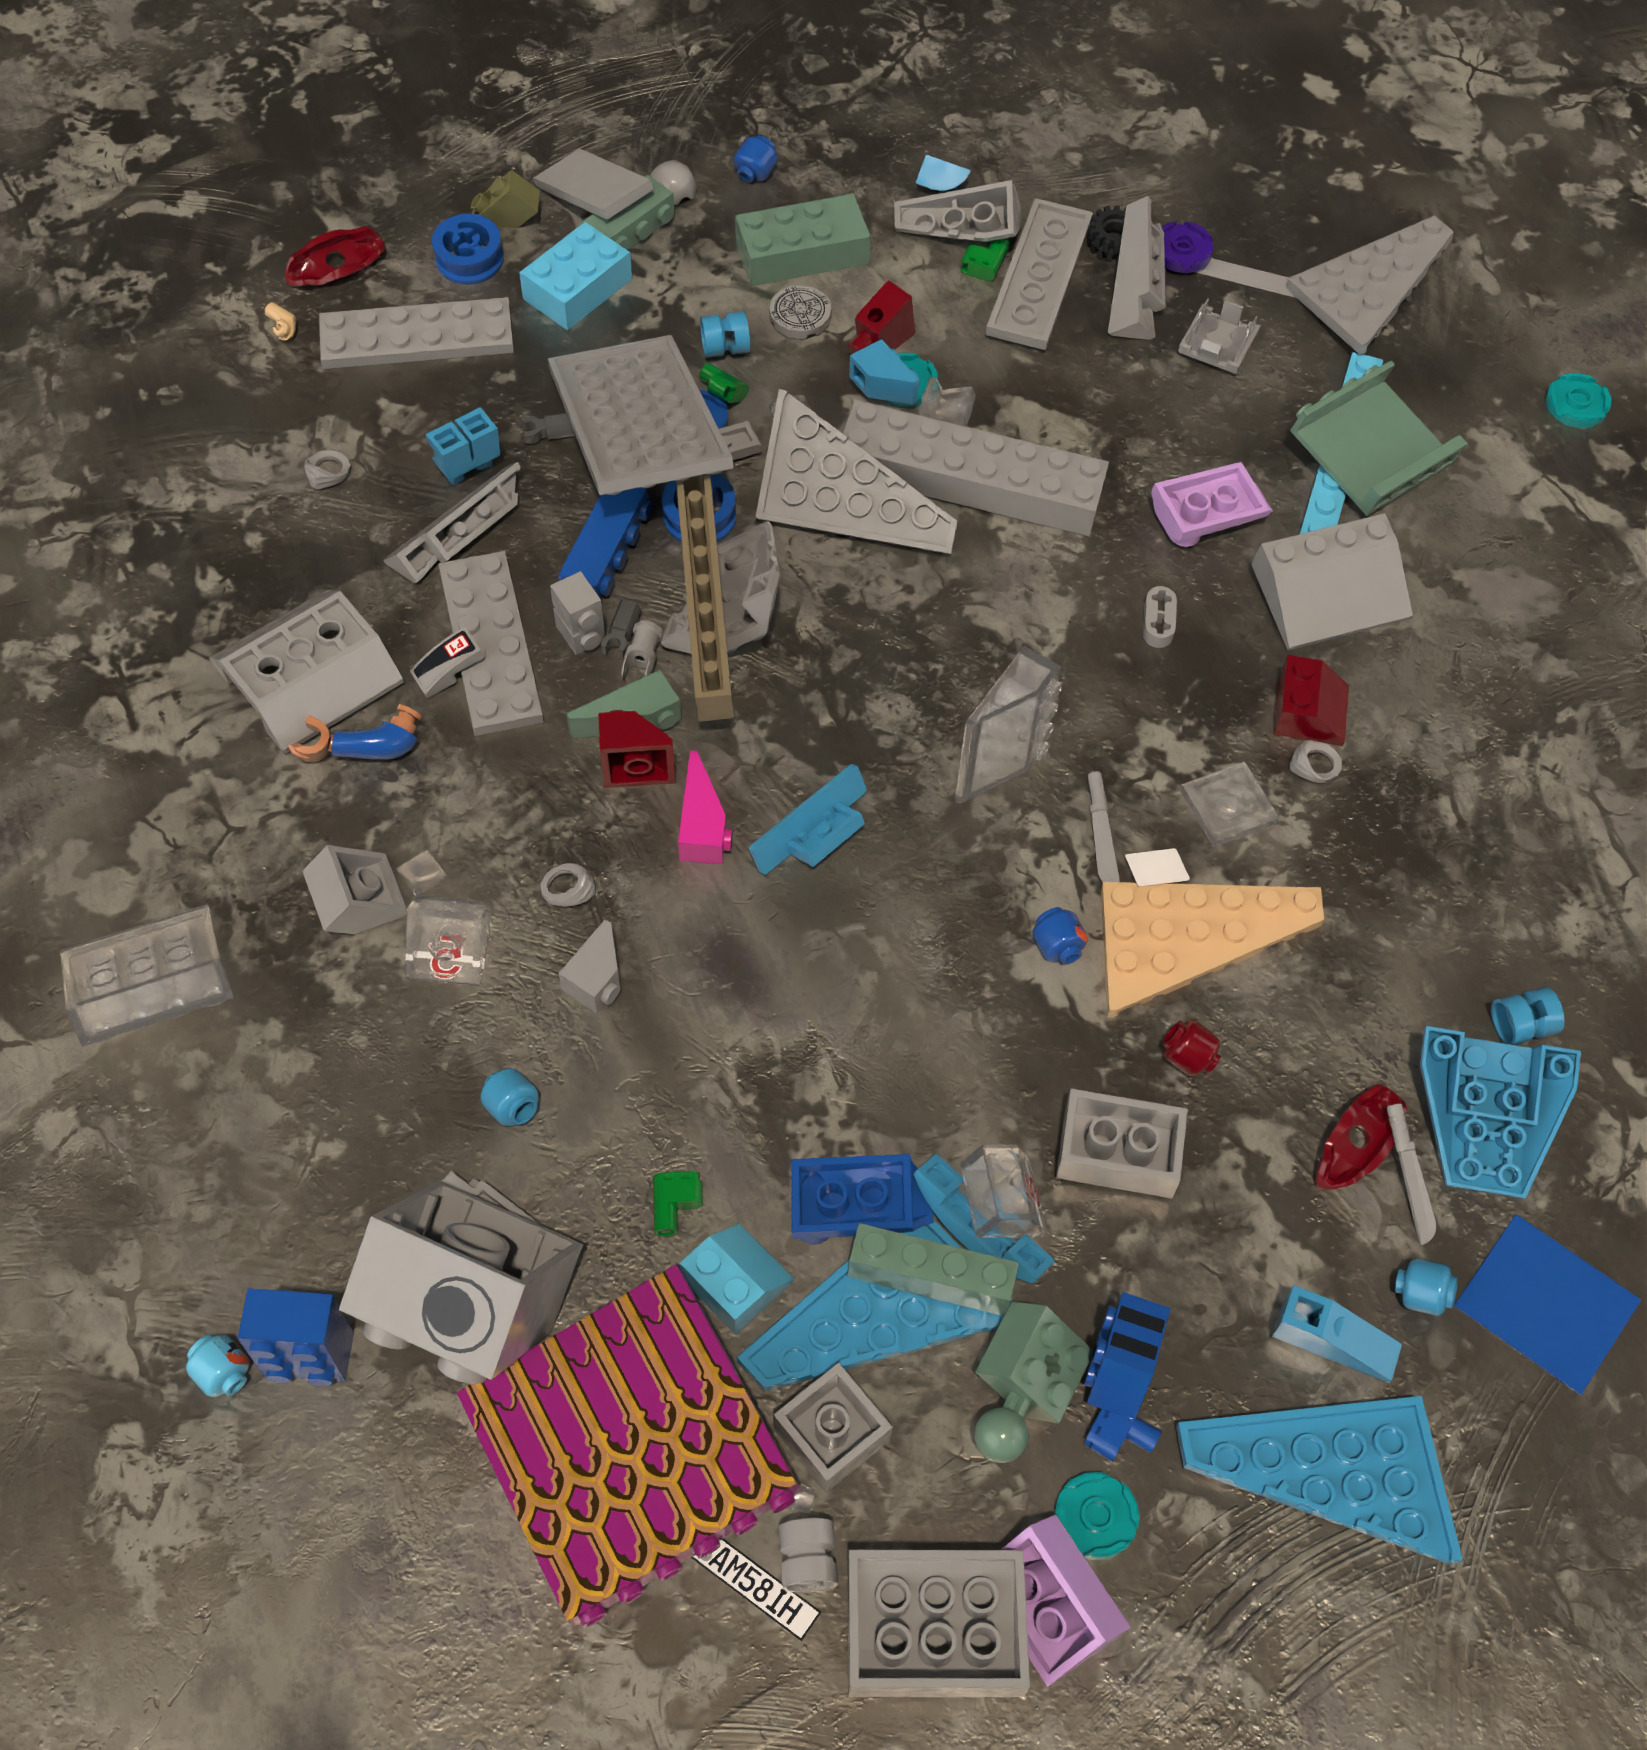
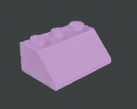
M1056 1515L1030 1525L1001 1549L1024 1551L1028 1657L1047 1687L1102 1651L1131 1628Z

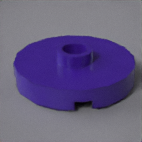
M1176 221L1162 226L1164 232L1165 268L1174 272L1190 273L1207 266L1212 258L1214 248L1210 233L1193 222L1185 221L1184 225H1176Z

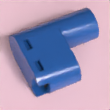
M1101 1409L1084 1445L1113 1462L1125 1439L1152 1453L1162 1431L1138 1417L1132 1420Z

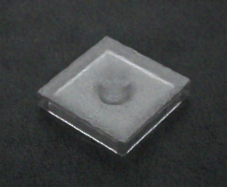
M1245 761L1182 784L1180 790L1213 847L1275 825L1279 819V816Z

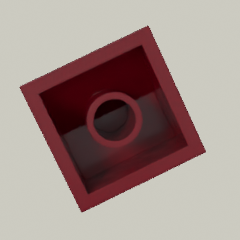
M1287 655L1279 677L1274 735L1343 746L1345 743L1349 685L1323 660Z
M612 710L610 712L598 713L604 788L676 783L673 739L636 711Z

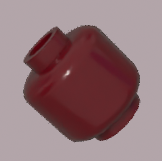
M1188 1020L1184 1023L1182 1021L1176 1022L1166 1033L1162 1041V1045L1165 1046L1164 1056L1167 1061L1187 1076H1197L1203 1071L1206 1074L1210 1073L1217 1066L1221 1058L1218 1054L1220 1046L1218 1037L1196 1020Z

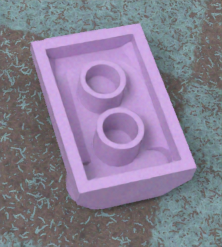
M1242 462L1154 483L1151 492L1155 513L1168 536L1174 543L1184 547L1197 544L1202 535L1269 516L1273 512Z

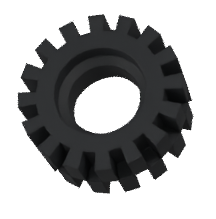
M1117 205L1114 206V210H1111L1110 206L1104 207V212L1099 209L1096 211V215H1092L1087 236V246L1090 247V252L1092 254L1097 253V258L1100 260L1104 256L1107 257L1106 262L1111 263L1112 259H1116V263H1118L1122 236H1113L1108 233L1122 234L1126 207L1122 211L1119 210L1120 206Z

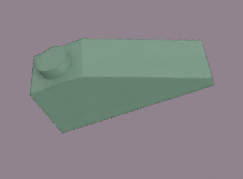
M661 670L566 714L569 734L572 738L599 737L598 713L610 712L612 710L636 711L659 729H668L682 719L680 698Z

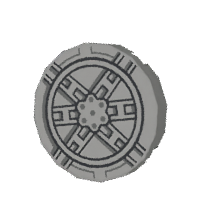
M789 286L780 290L772 298L769 306L770 321L774 323V328L779 333L790 338L806 339L808 335L815 333V336L821 334L829 326L832 308L829 299L823 292L809 286Z

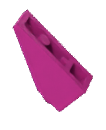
M690 750L678 840L679 861L723 864L724 851H731L733 830L726 829V814L698 751Z

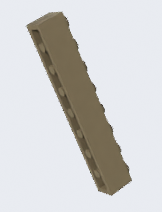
M710 474L690 477L685 481H676L694 690L699 722L734 718Z

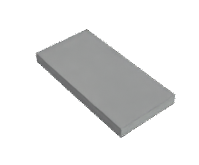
M582 149L576 150L534 177L536 187L606 220L654 189L651 179Z

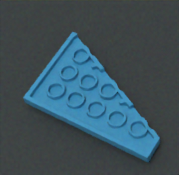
M935 1220L934 1223L922 1226L914 1232H902V1234L961 1248ZM848 1260L737 1357V1363L763 1392L819 1378L837 1363H840L845 1370L996 1330L1004 1316L849 1278Z
M1422 1396L1178 1422L1176 1426L1183 1467L1185 1469L1449 1565L1458 1564L1463 1560Z

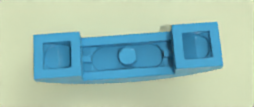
M937 1153L913 1174L921 1193L932 1211L950 1233L970 1251L1019 1262L1016 1278L1033 1284L1056 1261L1027 1234L1023 1235L1016 1242L959 1191L966 1179Z

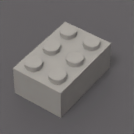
M1070 1089L1064 1112L1056 1178L1173 1198L1181 1179L1188 1109Z

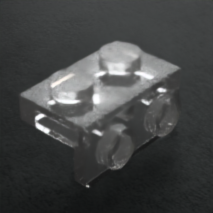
M936 377L929 378L926 390L922 394V402L917 415L967 427L976 394L972 386L943 390Z

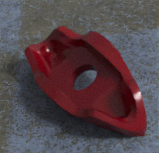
M367 226L351 230L338 229L319 235L309 241L301 250L291 255L285 270L286 284L291 287L316 286L349 277L366 268L385 251V244L379 234ZM330 254H340L345 260L344 264L339 268L329 266L326 258Z
M1377 1084L1349 1105L1338 1119L1324 1146L1316 1173V1188L1337 1189L1355 1184L1375 1170L1385 1160L1395 1145L1387 1106L1402 1104L1404 1115L1407 1111L1405 1102L1396 1093L1383 1084ZM1353 1126L1360 1128L1365 1134L1366 1142L1362 1148L1355 1147L1349 1139V1132Z

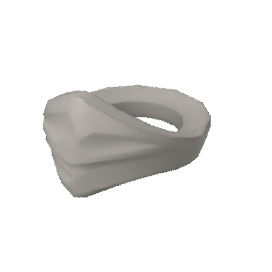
M334 450L319 451L308 457L304 463L309 483L315 490L344 481L351 467L349 458L342 452ZM325 460H334L342 465V469L337 474L318 467V464Z
M1312 740L1304 741L1294 752L1290 762V770L1309 781L1326 783L1338 776L1342 770V759L1337 751L1326 743ZM1314 752L1324 754L1332 764L1331 771L1325 774L1315 772L1309 764L1307 755Z
M566 863L552 868L545 874L540 884L542 897L549 904L557 906H575L587 902L596 894V886L589 871L575 863ZM565 873L578 877L576 886L565 893L552 894L549 892V886L555 877Z

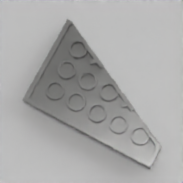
M1434 215L1287 279L1286 288L1358 354L1362 355L1366 353L1370 342L1380 335L1382 327L1387 326L1397 313L1398 306L1402 301L1411 295L1414 287L1418 286L1427 274L1429 266L1433 261L1438 260L1441 256V251L1445 250L1452 242L1454 231Z
M779 389L755 518L757 520L952 555L958 523L956 519L848 439V437L827 421L819 417L810 408L790 395L786 390Z

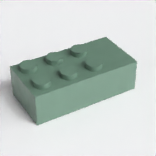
M854 194L735 215L736 245L751 286L869 264L871 236Z

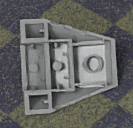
M769 521L717 545L728 654L734 652L745 643L762 639L768 632L780 578L773 528ZM685 594L683 599L686 605L680 613H673L668 620L661 644L665 648L691 654L687 598Z

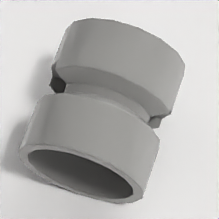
M823 1518L791 1520L779 1525L780 1552L788 1556L781 1563L783 1590L806 1593L824 1591L838 1586L837 1563L829 1555V1552L835 1549L834 1522Z

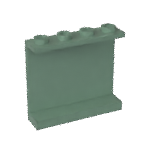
M1392 361L1380 367L1374 365L1358 380L1353 377L1337 392L1330 390L1314 405L1312 403L1304 405L1297 412L1296 417L1298 419L1290 430L1366 516L1453 464L1468 445L1460 434L1442 444L1387 385L1385 379L1395 366Z

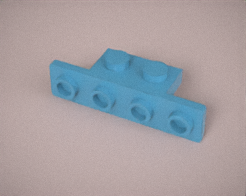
M850 764L749 847L760 873L768 874L790 855L814 867L865 824L862 814L849 807L867 791L858 766Z

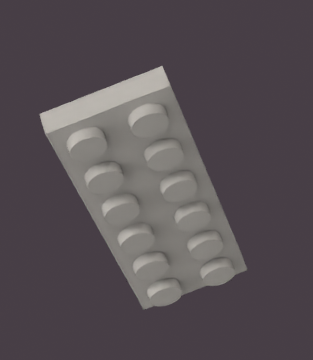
M1037 198L1034 199L986 327L987 336L1042 350L1047 349L1084 245L1093 212Z
M508 297L319 313L320 356L323 369L514 353Z
M505 551L438 563L452 631L454 633L466 626L484 655V658L461 670L474 736L544 723Z

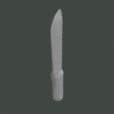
M1099 771L1089 773L1087 777L1092 799L1090 813L1092 815L1098 876L1102 882H1120L1102 774Z
M1402 1104L1387 1106V1112L1396 1151L1399 1154L1415 1229L1420 1245H1424L1435 1235L1436 1220L1416 1155L1415 1142L1410 1141Z

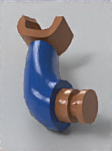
M399 704L396 709L399 714L398 716L393 715L390 723L383 721L380 727L368 730L335 731L334 735L329 733L328 728L323 722L308 715L305 721L306 726L321 735L320 740L313 746H304L297 742L288 745V748L296 758L309 763H316L326 759L330 752H332V756L389 760L403 756L414 747L418 740L413 735L416 729L414 722L420 721L422 715L410 707Z

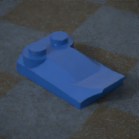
M910 1154L791 1159L793 1239H800L806 1244L816 1245L825 1242L829 1237L856 1236L859 1223L898 1233L914 1232L922 1226L934 1223L933 1211L913 1174L918 1168L911 1160Z

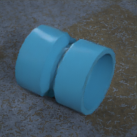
M745 311L727 313L724 319H721L718 314L700 316L701 338L705 358L723 356L725 351H729L732 355L750 353V336ZM725 331H731V336L725 338Z
M1549 987L1527 991L1522 996L1515 994L1496 999L1491 1007L1494 1029L1504 1044L1516 1045L1531 1041L1533 1037L1539 1039L1559 1034L1564 1029L1565 1020L1561 1002L1556 993Z

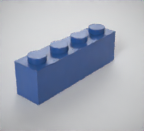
M639 487L624 490L616 495H600L558 574L559 581L581 571L601 601L604 595H610L614 585V576L617 570L621 571L624 568L627 551L630 545L634 546L636 544L642 521H647L650 517L652 502L649 501L648 488Z

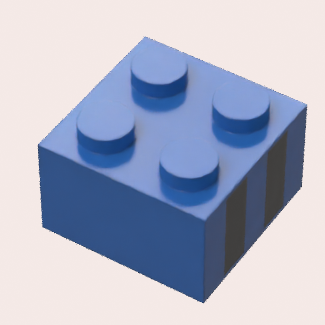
M1122 1292L1117 1307L1109 1305L1103 1326L1096 1340L1093 1361L1090 1363L1084 1385L1091 1387L1087 1404L1135 1420L1154 1375L1171 1308Z

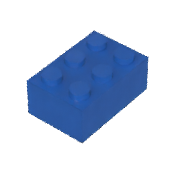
M247 1289L238 1340L263 1376H266L267 1380L276 1383H289L292 1378L307 1379L308 1383L318 1386H330L333 1381H346L354 1333L343 1312L339 1310V1305L333 1294Z

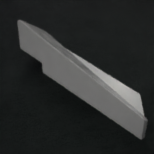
M1149 196L1141 198L1126 207L1108 333L1112 336L1145 340L1154 339L1153 311L1157 312L1166 308L1164 232L1160 223L1153 224L1151 221L1152 202Z
M515 462L502 469L383 559L384 563L411 582L417 583L437 560L441 563L449 560L517 505L518 493H515L516 473L520 471L519 463Z

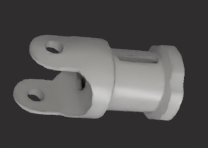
M642 620L634 624L633 633L635 636L632 645L627 647L621 667L622 678L625 677L628 667L631 666L646 669L645 676L652 673L657 657L655 653L657 642L662 640L664 634L663 629L656 623Z

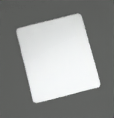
M1174 848L1125 855L1138 886L1190 880L1182 860Z

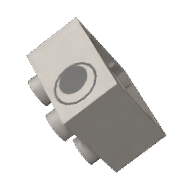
M437 1181L370 1217L339 1310L364 1321L362 1333L373 1343L391 1349H406L411 1344H414L440 1356L437 1367L447 1377L462 1383L480 1384L485 1382L486 1378L494 1379L552 1332L583 1244L442 1181Z

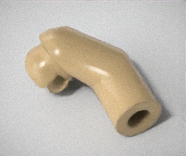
M269 303L265 308V315L276 322V328L273 327V333L280 340H289L295 335L296 317L276 303Z

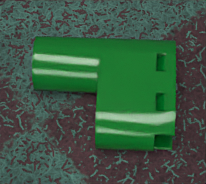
M1006 238L993 240L989 248L969 245L961 260V272L981 280L992 281L1009 249V241Z
M706 363L700 371L699 379L708 384V392L728 403L740 402L746 397L749 385L710 363Z
M664 1172L653 1176L654 1234L659 1237L675 1236L678 1233L677 1210H692L703 1206L702 1181L699 1180V1172Z

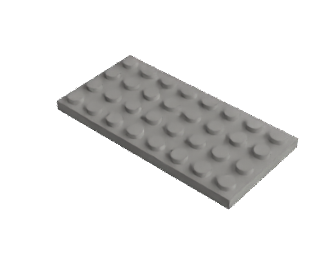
M672 335L548 358L549 370L599 495H616L624 490L639 487L650 488L658 483L673 480L685 481L693 476L703 474L714 475L721 473L723 470L733 468L732 455Z

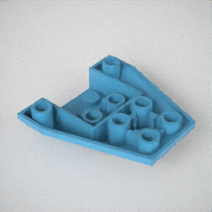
M1425 1026L1420 1067L1445 1186L1525 1199L1577 1091L1581 1051L1548 1045H1540L1535 1048L1467 1038L1464 1037L1465 1032Z

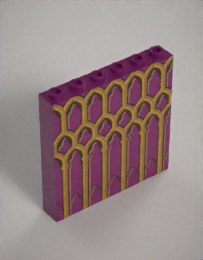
M677 1264L528 1350L494 1379L486 1378V1381L483 1383L470 1384L456 1392L566 1621L575 1626L582 1624L585 1628L597 1623L607 1615L605 1609L618 1601L621 1604H627L637 1599L645 1592L643 1586L656 1578H659L660 1581H665L675 1576L683 1569L681 1563L694 1555L698 1559L710 1555L721 1546L719 1540L733 1532L736 1536L748 1532L759 1523L757 1520L759 1516L771 1509L773 1513L786 1509L796 1501L794 1495L802 1491Z

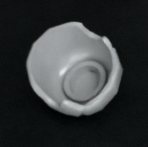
M676 160L667 161L658 165L651 173L650 177L674 193V205H679L680 201L685 197L690 200L695 197L697 185L687 165Z

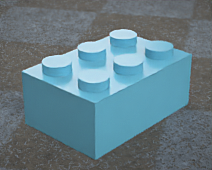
M584 222L519 272L523 300L568 331L632 280L630 252Z

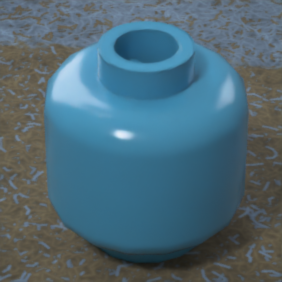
M508 1068L495 1072L486 1079L480 1098L482 1106L500 1124L514 1126L524 1124L534 1116L538 1107L539 1095L536 1087L516 1069Z
M1415 1258L1409 1263L1407 1270L1399 1269L1395 1293L1403 1294L1402 1301L1406 1309L1440 1316L1445 1312L1446 1308L1453 1309L1458 1277L1452 1276L1451 1268L1444 1263Z

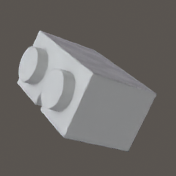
M580 571L550 585L552 603L555 607L553 610L556 628L573 653L578 655L599 646L605 637L601 599L583 573Z

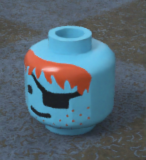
M209 1334L198 1340L188 1351L187 1374L205 1395L210 1397H217L223 1394L231 1396L245 1385L247 1381L245 1375L250 1367V1361L248 1356L231 1337L224 1334L216 1336Z

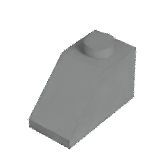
M606 919L558 973L561 990L596 1014L605 1004H612L620 992L612 925Z

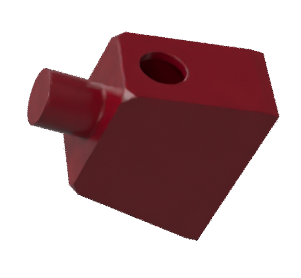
M888 280L856 315L857 336L848 344L850 352L853 354L881 339L890 349L895 350L915 334L912 296Z

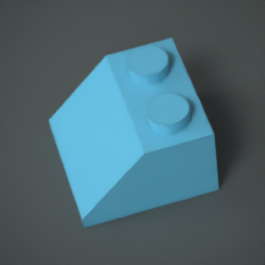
M740 1224L709 1236L679 1263L680 1270L692 1291L735 1335L794 1282V1278Z

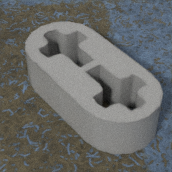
M1156 586L1152 588L1147 594L1144 605L1143 638L1147 644L1155 648L1168 646L1173 640L1176 629L1177 597L1174 591L1168 587ZM1157 600L1163 601V611L1158 610ZM1157 623L1162 624L1163 634L1157 633L1155 628Z

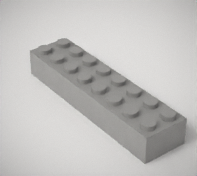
M854 400L843 434L924 496L1090 537L1109 461L859 400Z

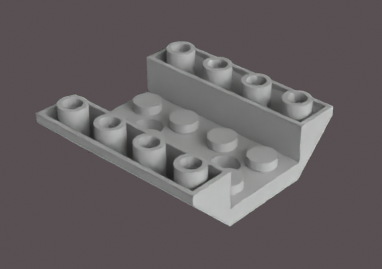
M327 589L209 658L228 685L234 682L258 712L265 731L284 754L290 751L288 745L297 742L302 744L319 734L307 728L305 721L308 715L319 719L329 728L404 683L400 672L378 634L340 590ZM329 630L339 631V634L332 639L322 637ZM274 665L279 667L273 674L261 673L267 666Z

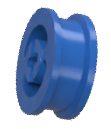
M478 214L455 215L444 220L433 233L432 246L436 254L437 268L446 279L452 282L467 285L484 282L493 277L503 264L504 255L499 229L494 222Z
M720 474L710 475L713 505L714 507L720 506V509L716 513L714 512L717 542H719L732 531L736 522L735 493L732 485L725 477ZM673 480L669 481L663 490V516L667 531L673 538L682 543L677 483Z

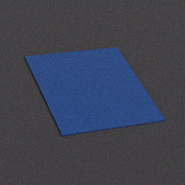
M1516 1214L1454 1306L1579 1395H1582L1641 1302V1299Z

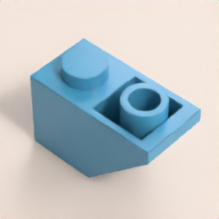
M882 339L850 355L849 377L867 398L906 404L917 402L918 387L920 385L918 375L913 369H909L901 361L896 350L890 349Z

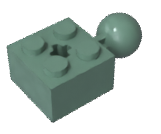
M1012 1301L975 1372L1006 1400L1003 1407L993 1408L980 1417L974 1433L975 1443L980 1453L988 1460L996 1463L1014 1461L1025 1451L1029 1433L1023 1419L1024 1417L1060 1423L1094 1354V1351L1045 1305Z

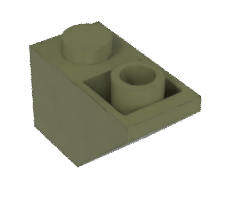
M511 170L502 178L498 177L483 194L479 193L474 197L471 203L472 214H478L490 219L497 227L518 228L538 212L540 190Z

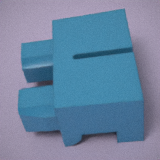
M481 407L455 419V425L451 421L426 434L428 444L432 447L435 455L432 457V460L452 485L464 481L465 473L474 468L484 471L492 467L493 459L500 456L498 428Z

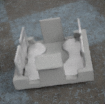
M1208 298L1205 304H1202L1179 345L1178 352L1237 374L1259 333L1261 325L1256 324L1258 316L1255 317L1253 322H1249L1246 325L1240 322L1244 309L1243 306L1225 300L1220 315L1214 313L1213 308L1208 306Z

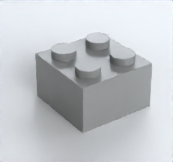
M837 1363L773 1414V1429L825 1493L830 1491L886 1445L891 1439L893 1429L840 1363Z

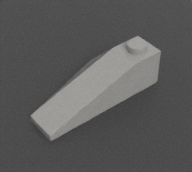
M1009 180L894 202L896 232L982 242L1015 237L1021 228L1020 198L1013 181Z

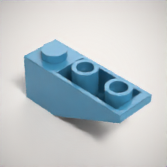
M1293 1285L1283 1301L1272 1335L1276 1339L1387 1383L1392 1381L1402 1347L1400 1342L1335 1301Z

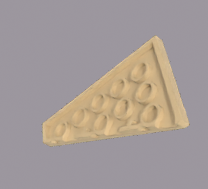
M1103 882L1101 886L1107 1017L1118 1016L1120 1011L1139 1003L1143 1005L1152 1001L1155 996L1166 995L1189 985L1192 980L1212 972L1214 974L1223 970L1228 964H1237L1262 953L1263 949L1281 941L1285 943L1294 939L1299 933H1307L1321 927L1324 921L1321 887L1168 883L1138 886L1137 883Z

